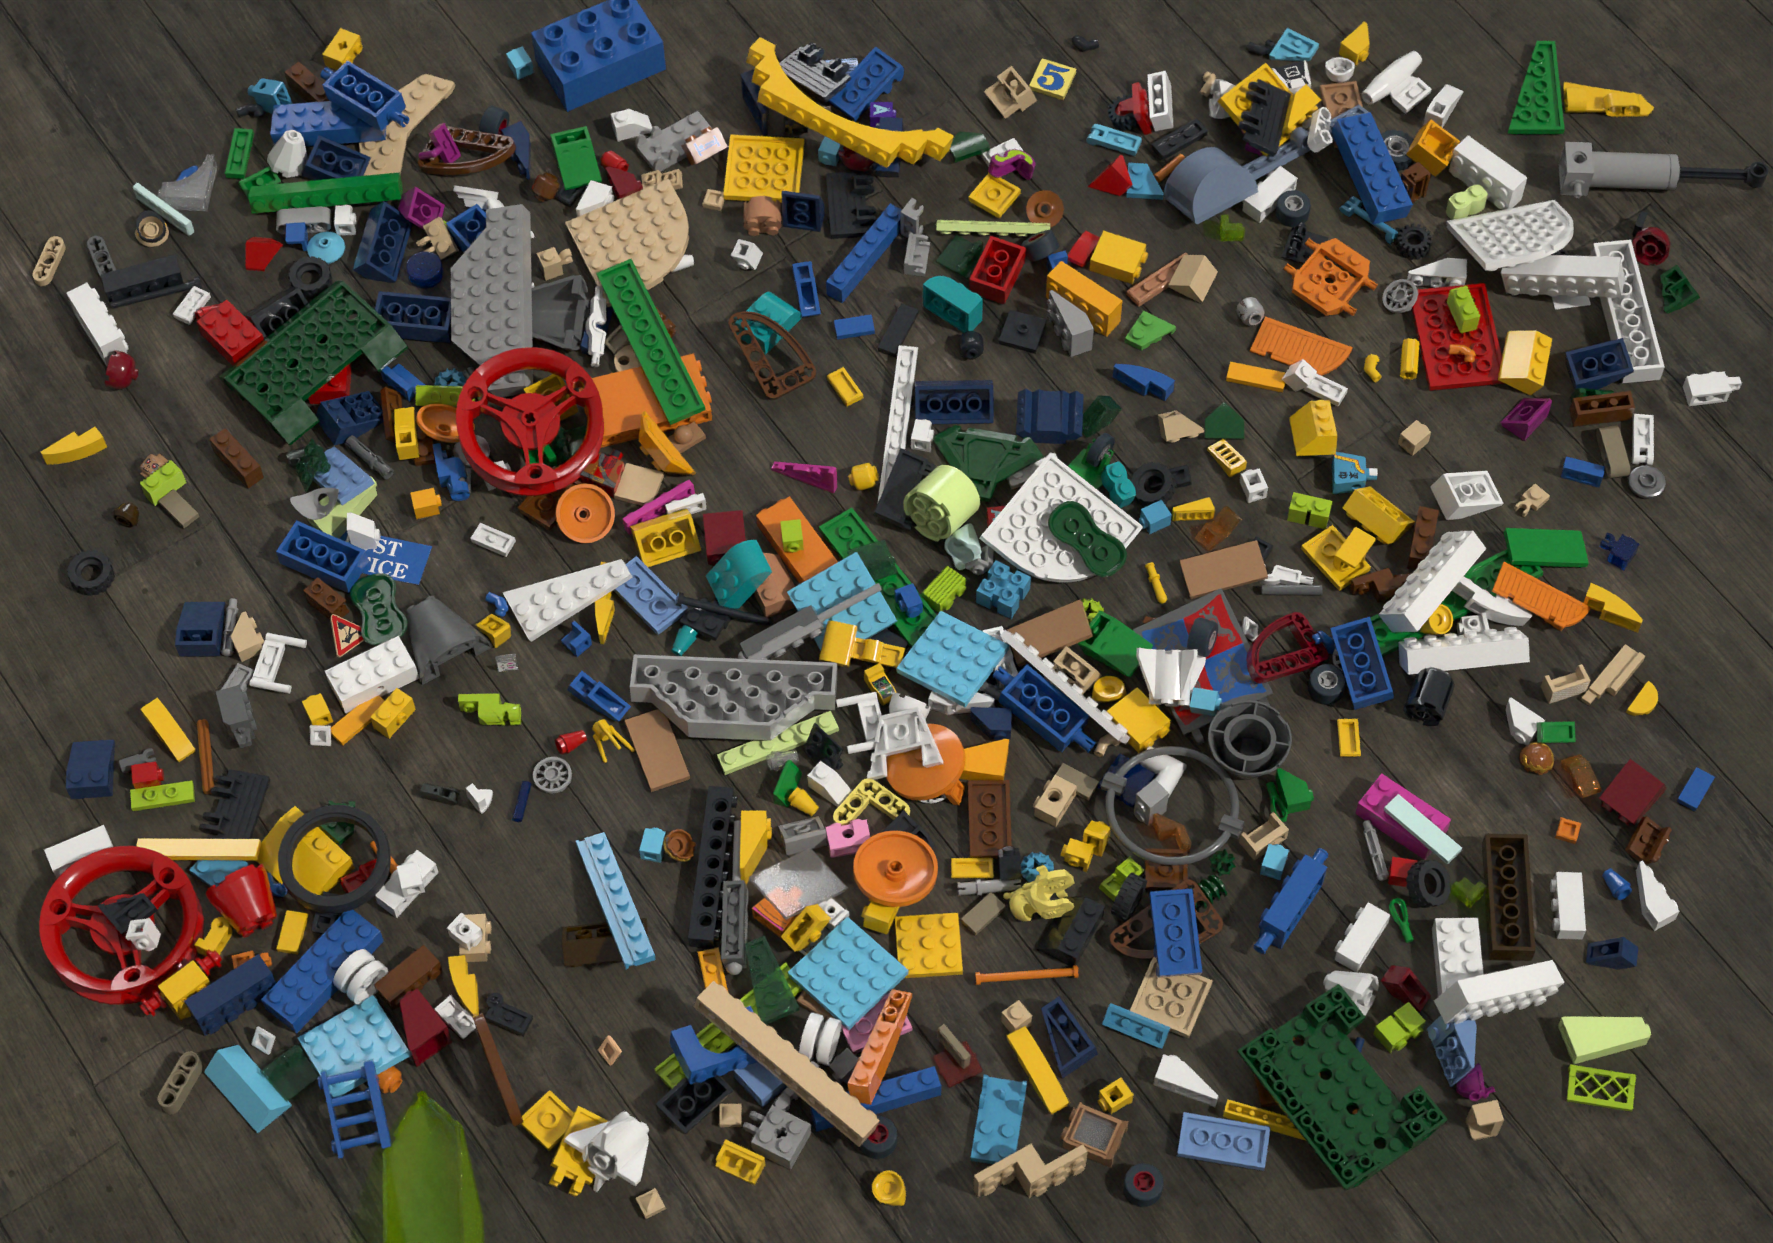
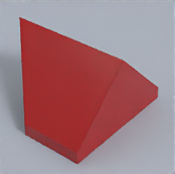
M1122 155L1118 156L1088 187L1118 196L1125 193L1133 185L1124 157Z
M252 237L247 240L246 270L265 272L266 266L283 244L272 238Z

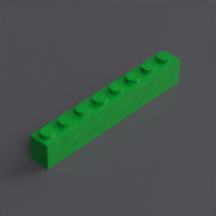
M400 172L252 186L248 198L253 214L274 212L281 209L398 200L402 197L403 186Z

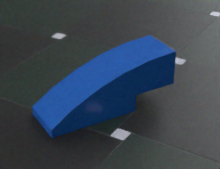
M812 262L792 264L801 316L821 315Z
M1115 364L1113 377L1143 396L1151 392L1165 401L1174 391L1175 380L1162 373L1135 365Z
M583 671L578 674L567 689L588 706L616 722H619L631 707L600 681L597 683Z

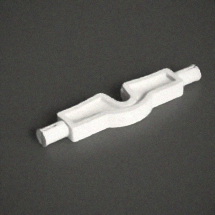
M600 286L595 287V296L591 299L590 316L586 321V332L589 337L588 354L592 355L591 366L594 367L600 366L599 359L604 354L606 332L596 327V325H604L607 321L606 299L603 298V288H600Z
M1276 565L1272 573L1268 574V579L1258 582L1265 585H1276L1279 583L1286 585H1299L1300 583L1312 585L1314 577L1303 576L1299 570Z

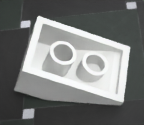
M1488 471L1446 473L1430 487L1446 520L1462 519L1504 504Z

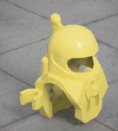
M1042 865L1036 867L1040 875H1037L1034 881L1024 884L1022 888L1014 892L1004 893V899H1010V910L1018 920L1031 921L1033 914L1036 912L1041 917L1050 919L1061 917L1065 912L1074 908V904L1069 899H1065L1068 895L1064 889L1069 888L1075 883L1073 876L1065 869L1048 872V869ZM1056 893L1060 899L1050 900V897Z

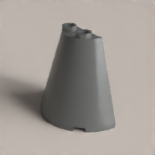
M429 596L423 602L412 605L406 610L408 633L422 685L440 676L439 665L470 648L475 656H478L493 647L488 638L434 596Z

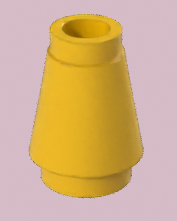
M797 787L788 798L791 806L809 814L811 817L819 809V806L816 805L804 789L801 790Z

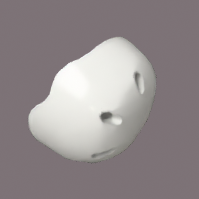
M1332 58L1326 62V75L1333 82H1346L1354 73V62L1347 58Z

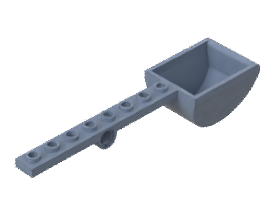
M1357 105L1331 119L1329 129L1331 137L1333 138L1331 131L1337 119L1369 113V111ZM1303 127L1294 129L1291 133L1290 141L1280 146L1274 157L1263 155L1244 166L1238 164L1218 148L1208 147L1200 149L1186 157L1173 170L1165 185L1164 198L1194 223L1199 224L1258 192L1256 179L1311 150L1307 143L1309 131Z

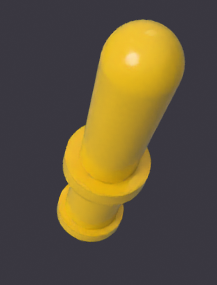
M1151 562L1145 565V569H1147L1149 574L1148 580L1152 582L1157 601L1163 604L1167 601V596L1159 580L1160 575L1155 570V564Z

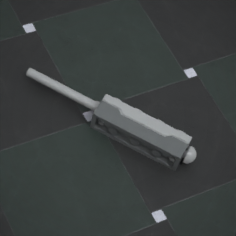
M880 584L873 585L819 615L812 605L800 610L741 642L740 645L743 651L738 654V659L767 660L773 656L775 658L782 656L786 653L787 648L791 646L796 648L804 643V639L808 637L812 639L822 633L821 630L825 629L823 622L826 619L881 591Z
M734 821L732 881H723L721 960L727 972L732 975L739 974L742 968H746L748 888L745 881L741 880L740 875L741 821Z

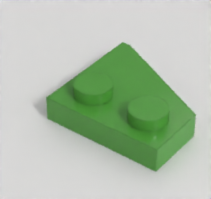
M1143 311L1125 337V343L1142 351L1149 347L1150 344L1162 340L1164 335L1168 333L1173 334L1176 331V326Z

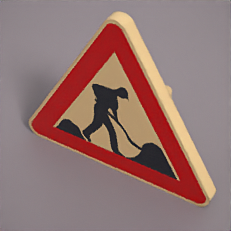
M334 614L331 615L330 620L336 655L341 657L363 642L364 639L360 626Z

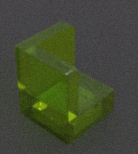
M1221 215V241H1244L1245 227H1243V224L1229 223V215Z
M1464 877L1459 883L1456 881L1452 885L1451 893L1470 908L1483 896L1486 885L1481 881L1474 885Z

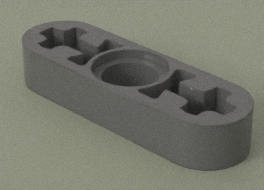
M100 236L89 238L87 246L100 278L101 274H105L104 269L108 268L109 272L116 271L104 239ZM95 244L99 245V251L96 250ZM100 257H107L105 262L100 263L97 261Z

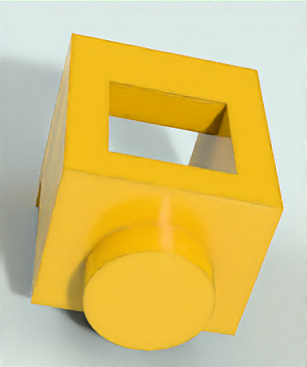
M1070 838L1068 845L1064 844L1061 856L1065 857L1064 861L1074 867L1081 866L1083 871L1087 872L1093 857L1094 845Z
M1119 1078L1099 1091L1100 1099L1098 1103L1103 1111L1108 1110L1112 1114L1125 1105L1132 1103L1133 1093L1122 1078ZM1111 1098H1116L1117 1100L1112 1102Z

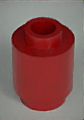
M613 151L605 152L601 157V166L605 169L610 166L627 172L629 168L626 160Z

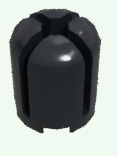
M1431 667L1428 673L1426 668L1416 674L1403 709L1405 715L1409 719L1413 716L1418 720L1424 721L1422 725L1438 726L1444 718L1455 687L1451 676L1442 669Z

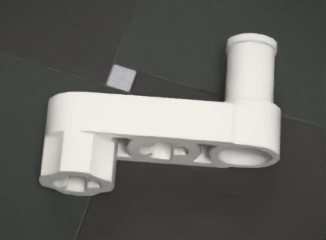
M1325 107L1315 111L1313 116L1302 123L1303 128L1309 131L1307 143L1313 152H1319L1333 141L1329 132L1331 114Z

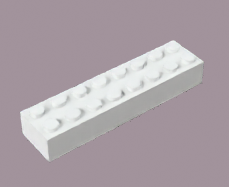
M1622 240L1593 243L1590 256L1621 257L1625 277L1622 297H1600L1610 339L1612 341L1623 338L1634 369V373L1621 378V382L1632 383L1660 380L1664 370V363L1632 241Z

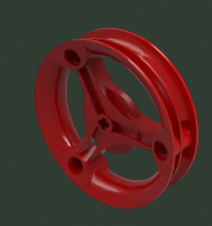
M524 347L495 355L481 364L471 374L459 395L456 408V425L463 454L477 475L499 490L523 496H539L559 491L577 481L584 469L596 458L600 451L604 436V418L599 391L590 375L577 362L559 352L544 348ZM524 370L545 371L566 380L564 387L546 396L537 393H524L513 399H506L488 393L487 390L500 378ZM577 387L583 388V390L580 392H577L574 389ZM567 394L570 396V398L555 406V402ZM476 397H481V400L477 402L473 401L472 399ZM488 402L503 407V411L501 412L487 406ZM575 404L585 407L587 412V430L580 448L569 460L554 469L543 464L544 447L550 444L557 436L560 428V416ZM484 413L500 421L505 438L512 445L523 450L526 466L522 467L518 472H513L491 461L477 442L474 432V418ZM538 449L539 463L530 464L529 450ZM534 474H539L541 476L536 479L531 478V476Z
M117 846L102 849L81 858L58 877L44 900L40 914L39 931L41 943L49 961L60 979L71 990L86 999L98 1003L124 1005L141 1002L142 998L149 999L152 997L153 990H156L158 994L161 993L158 988L160 984L195 960L198 955L195 943L199 938L203 939L204 916L194 888L188 876L178 864L162 853L148 848ZM121 871H139L154 875L155 879L135 895L144 893L150 899L160 889L161 891L150 900L157 910L169 898L180 900L183 910V926L176 945L169 955L151 969L143 966L141 950H137L131 940H127L126 936L123 937L102 913L98 905L89 906L73 903V899L82 889L103 876ZM133 895L113 896L102 903L105 905L115 903L118 899L131 898ZM76 914L90 916L91 920L76 918ZM153 914V915L150 916L149 918L151 919V921H152L153 924L155 925L154 914ZM71 926L90 931L92 939L102 951L118 955L122 971L113 980L96 978L82 972L67 956L61 935L67 932ZM133 953L136 966L127 967L125 955Z

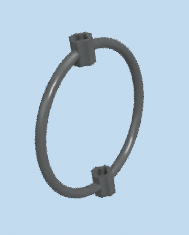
M1175 746L1146 750L1125 762L1116 774L1107 772L1101 785V790L1107 791L1106 815L1114 835L1133 854L1153 863L1185 865L1205 859L1218 851L1230 837L1238 839L1244 826V821L1238 819L1239 798L1229 774L1215 760L1196 750ZM1160 755H1182L1201 761L1213 769L1226 785L1231 801L1230 816L1224 814L1218 828V832L1222 833V835L1206 849L1182 857L1156 855L1141 849L1131 842L1117 823L1114 813L1115 795L1121 796L1127 783V778H1124V775L1138 763Z

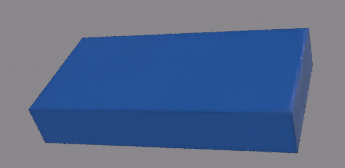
M872 315L834 320L837 340L875 334Z
M1696 767L1678 797L1677 802L1696 811L1715 777Z

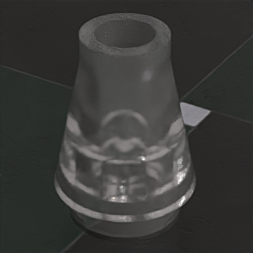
M796 750L772 751L766 757L771 771L783 769L788 760H791L793 763L799 760Z

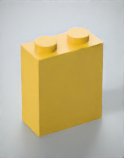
M1103 231L1090 260V271L1133 284L1135 278L1140 276L1141 264H1145L1148 257L1146 244Z
M1138 687L1107 710L1113 717L1111 721L1116 725L1120 723L1128 730L1126 734L1131 737L1128 743L1138 753L1144 749L1147 750L1149 746L1152 747L1155 740L1159 737H1165L1170 731V719L1156 705H1150L1149 698Z

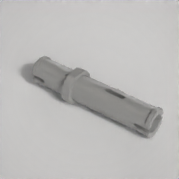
M979 879L973 882H957V888H964V890H957L958 896L1015 891L1021 888V885H1014V883H1021V879L985 881Z

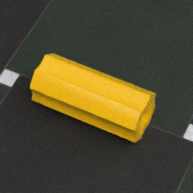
M1407 338L1403 340L1400 377L1403 379L1412 380L1417 376L1419 341L1416 339Z

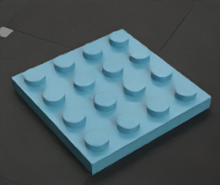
M855 552L787 591V594L798 612L812 605L819 615L875 585V582L860 556ZM879 591L826 619L823 622L825 629L821 630L822 633L815 637L814 640L821 650L828 621L855 625L858 628L856 638L868 639L896 623L897 619Z
M940 611L897 666L896 670L898 674L966 707L1008 652L1009 645Z
M848 917L788 971V976L834 1018L841 1020L842 1025L848 1030L908 975L907 968Z
M374 995L365 999L361 1004L354 1005L298 1037L300 1044L320 1076L322 1070L327 1071V1076L359 1070L364 1066V1061L374 1059L378 1075L411 1056L405 1043ZM359 1078L330 1085L331 1095L333 1098L339 1097L366 1082L367 1079Z

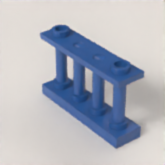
M374 1059L364 1061V1066L359 1070L333 1076H327V1071L322 1070L320 1072L321 1076H318L319 1088L324 1089L335 1139L331 1141L333 1153H338V1158H343V1149L377 1142V1144L381 1143L382 1148L391 1147L392 1143ZM359 1078L368 1080L369 1088H365L366 1091L332 1098L330 1085ZM366 1099L368 1101L372 1100L373 1109L370 1112L341 1119L336 1118L335 1106ZM368 1121L377 1123L378 1130L374 1134L341 1141L339 1128Z

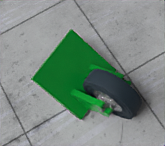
M1108 433L1101 434L1097 439H1093L1089 443L1087 450L1084 448L1068 467L1095 489L1099 490L1103 485L1101 474L1105 467L1110 464L1114 453L1112 449L1115 439Z

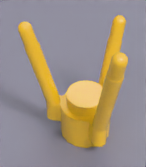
M599 720L593 725L592 730L595 732L593 738L597 743L604 763L607 762L600 741L601 739L602 741L610 739L618 750L621 749V746L612 735L631 752H635V749L612 725L609 726L606 720Z

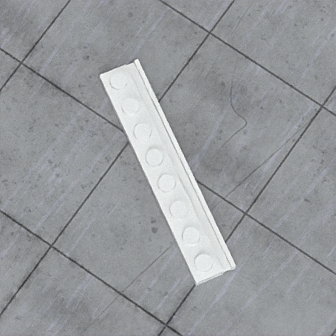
M1004 630L1000 636L1114 738L1124 744L1129 741L1131 737L1126 734L1128 730L1120 723L1116 725L1111 721L1113 717L1107 711L1103 710L1101 712L1097 708L1098 703L1091 697L1086 699L1082 695L1084 691L1076 684L1072 686L1068 683L1067 680L1069 678L1061 671L1057 673L1053 669L1054 664L1048 659L1044 658L1042 660L1038 656L1040 652L1032 645L1029 647L1023 643L1025 639L1017 632L1013 634Z

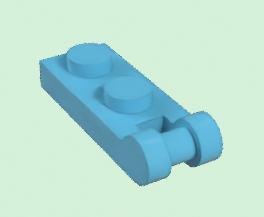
M1093 124L1091 128L1092 133L1086 139L1090 145H1101L1136 156L1142 141L1141 137L1099 124Z

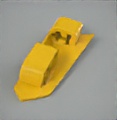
M1564 82L1563 85L1566 113L1605 112L1608 116L1621 117L1648 116L1654 110V107L1641 94Z

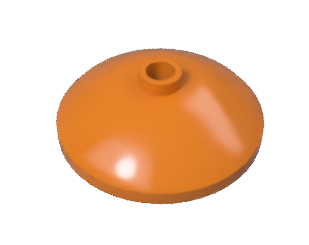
M429 404L419 409L416 421L426 435L441 442H460L456 425V407L446 404Z
M578 484L570 487L561 495L556 505L555 515L557 524L566 537L579 543H592L600 540L610 531L614 523L615 509L611 498L603 489L592 484ZM581 511L586 513L585 518L580 517Z

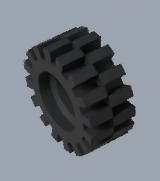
M1411 223L1410 227L1407 224L1404 228L1400 229L1396 240L1397 251L1399 250L1400 255L1404 253V258L1407 259L1410 256V260H1413L1414 257L1418 260L1420 256L1423 258L1428 254L1432 236L1429 230L1426 231L1425 226L1420 228L1421 224H1417L1416 227L1414 223ZM1407 239H1417L1421 244L1412 245L1407 242Z

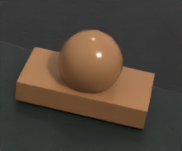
M694 421L688 426H678L674 434L669 436L668 439L681 454L706 439V435Z

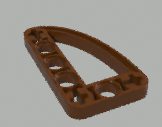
M446 126L457 147L494 154L482 159L460 163H439L441 160L439 154L435 158L418 159V165L423 172L431 174L457 175L479 172L495 167L507 160L515 152L516 145L509 136ZM463 136L460 140H455L456 137ZM431 138L423 152L431 151L435 148ZM479 138L477 142L471 143L473 139ZM495 141L492 145L487 146L488 142Z
M743 311L730 316L729 327L767 398L771 400L778 399L815 379L816 368L797 340L780 324L756 312ZM736 318L738 321L742 320L741 327L743 330L747 328V330L742 331L738 335L736 334L740 332L738 327L732 325ZM747 321L758 322L776 332L794 350L803 365L777 378ZM743 335L751 336L752 341L750 344H742L741 338ZM758 352L761 358L759 361L753 362L750 359V354ZM763 368L768 369L770 375L768 378L763 379L759 376V371ZM805 368L813 370L811 377L804 375L801 377L803 381L799 382V378L795 374L796 372H799L800 376L804 373ZM789 376L796 379V383L792 387L785 384V379ZM772 378L775 380L771 381L772 386L774 388L778 387V389L776 390V395H774L773 393H768L770 391V387L767 382H769Z
M1185 880L1172 890L1185 889V884L1189 886L1193 884L1195 887L1193 888L1194 906L1198 901H1205L1207 903V910L1204 913H1199L1195 909L1196 917L1206 929V931L1198 935L1199 944L1222 930L1223 921L1199 886L1192 880ZM1150 905L1111 933V944L1121 953L1135 958L1150 959L1154 957V950H1137L1126 946L1153 927L1152 919L1148 916V911L1151 909ZM1210 910L1214 912V914L1210 915L1213 920L1218 919L1220 922L1217 925V930L1208 928L1210 922L1207 918L1204 921L1201 919ZM1134 920H1140L1143 923V928L1140 932L1132 931L1131 923ZM1127 926L1128 931L1134 936L1131 939L1129 935L1125 936L1123 944L1120 942L1115 943V934L1117 932L1120 935L1126 932L1123 927Z
M482 1013L473 1017V1021L514 1127L524 1122Z

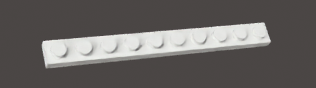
M899 346L878 502L900 448L905 449L918 347Z

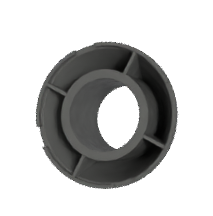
M1245 700L1234 702L1231 706L1220 710L1215 715L1209 727L1208 743L1214 758L1231 775L1239 779L1251 780L1276 770L1284 763L1291 749L1292 735L1288 723L1285 722L1280 716V712L1275 708L1262 702ZM1242 737L1263 741L1262 750L1264 752L1256 756H1246L1237 752L1232 745L1241 742Z

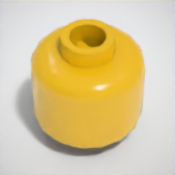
M870 463L852 467L851 474L848 475L851 486L855 485L859 491L872 488L876 485V481H879L877 469Z

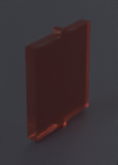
M967 1041L961 1043L971 1055L970 1064L964 1069L961 1068L947 1050L933 1056L939 1068V1074L943 1075L949 1088L983 1072L976 1059L977 1054L973 1053Z

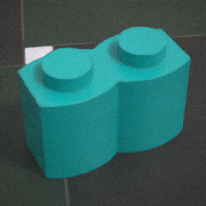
M1119 461L1107 465L1101 474V481L1110 492L1111 501L1119 508L1130 505L1136 496V491L1132 482L1127 479L1125 467Z

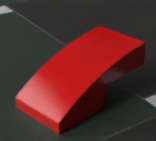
M1085 231L1067 255L1068 261L1083 267L1091 259L1100 237Z
M376 859L360 865L358 871L340 878V884L346 893L357 889L369 878L375 867Z

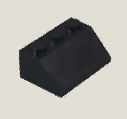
M292 286L244 316L266 339L304 308L308 302L300 288Z
M1087 897L1065 898L1074 904V908L1065 912L1061 917L1053 919L1037 950L1072 967L1078 964L1104 916L1105 906Z
M714 1076L703 1082L689 1084L685 1077L656 1103L657 1113L673 1129L686 1135L733 1092V1089L720 1076Z

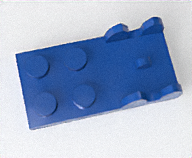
M875 46L849 74L851 80L846 83V87L828 102L856 121L870 106V102H874L883 91L885 93L891 92L894 80H902L904 76L903 66Z
M1180 889L1150 892L1149 897L1155 940L1154 957L1157 958V978L1201 975L1202 965L1193 890Z

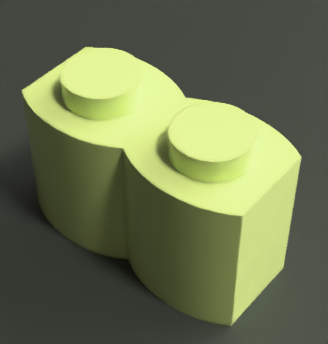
M1481 184L1473 185L1466 189L1465 192H1458L1449 198L1446 214L1451 220L1477 214L1484 209L1488 193Z

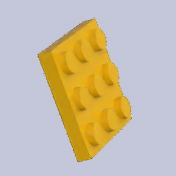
M958 913L895 917L898 961L908 969V975L905 978L963 975Z

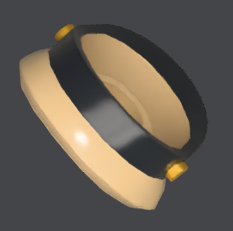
M144 211L137 217L135 235L141 244L155 247L166 241L169 235L168 226L159 214L154 211Z

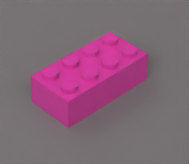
M1381 773L1359 801L1355 814L1365 821L1370 820L1374 827L1425 860L1431 853V850L1384 811V807L1399 794L1444 833L1447 832L1451 819Z

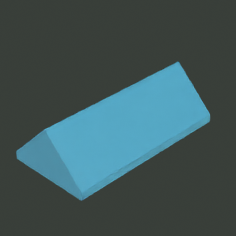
M239 1045L217 1050L204 1071L207 1077L257 1134L292 1106Z

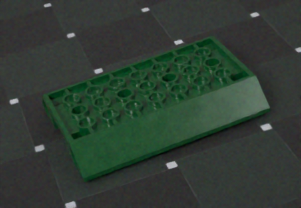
M335 281L220 375L219 379L242 401L246 400L258 411L266 424L291 446L319 422V419L304 402L362 353L367 362L380 372L408 349V346L391 324L344 281ZM357 314L356 318L348 319L350 315ZM323 338H327V339H328V340H327L325 343H323V344H320V343H319V341H320L321 339H323ZM292 363H298L295 368H289ZM268 387L266 392H259L261 388Z
M1337 984L1305 1005L1302 1013L1275 1031L1270 1028L1238 1049L1237 1053L1346 1191L1360 1186L1420 1145L1447 1122L1448 1119L1421 1085L1403 1096L1401 1102L1397 1100L1347 1037L1366 1017L1341 985ZM1299 1037L1303 1040L1304 1045L1297 1046L1293 1043L1292 1039ZM1326 1071L1330 1074L1331 1078L1323 1080L1319 1073ZM1349 1105L1355 1106L1358 1113L1350 1114L1347 1112L1346 1107ZM1381 1140L1385 1148H1376L1373 1141Z

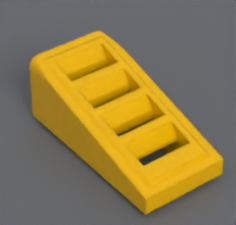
M1224 439L1207 448L1208 452L1229 477L1246 469L1247 461ZM1223 446V449H1221V450H1219V451H1216V450H1215V449H1217V448Z
M1210 497L1173 507L1171 519L1172 521L1214 519L1215 508Z

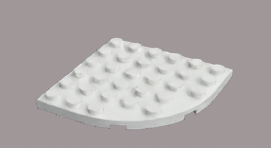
M1555 200L1447 221V229L1478 263L1488 271H1495L1501 267H1514L1516 264L1521 263L1530 264L1537 259L1549 256L1564 248L1571 240L1574 232L1571 216Z
M1050 453L979 539L1016 568L1031 576L1052 582H1075L1091 578L1096 574L1087 568L1077 550L1058 540L1051 533L1048 519L1057 506L1066 501H1075L1082 504L1089 511L1095 524L1102 531L1119 539L1125 549L1141 531L1143 526Z

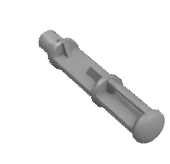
M233 598L229 600V606L226 608V625L223 633V650L221 651L224 656H232L234 653L231 635L235 628L238 608L237 599Z
M1366 820L1363 822L1365 829L1363 833L1377 879L1384 881L1389 878L1383 853L1376 830L1372 827L1371 821Z

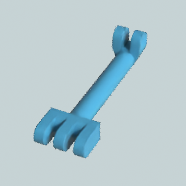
M1354 196L1339 208L1348 217L1355 213L1372 224L1368 213L1360 208L1362 207V201ZM1384 222L1372 224L1386 233L1385 240L1387 243L1391 244L1397 238L1398 232Z

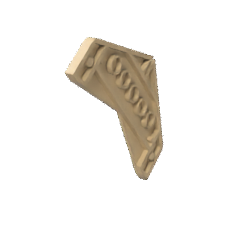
M424 74L398 90L402 93L406 108L401 113L409 116L408 125L405 124V127H401L392 121L386 128L385 140L359 142L360 153L371 157L364 176L400 172L401 175L407 138L411 131L437 104L453 92L455 88L454 82Z

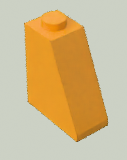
M1009 739L964 749L966 757L965 767L959 779L1004 780Z

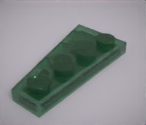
M765 936L746 943L745 948L756 1007L761 1021L767 1025L799 1011V1005Z

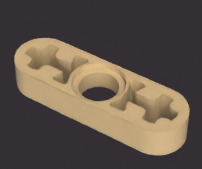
M54 236L48 239L33 271V278L37 285L46 286L51 282L65 251V244L62 238ZM48 258L54 259L51 264L44 263Z

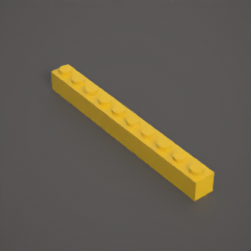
M1227 1099L1223 1117L1239 1122L1268 1126L1271 1131L1305 1140L1287 1116Z

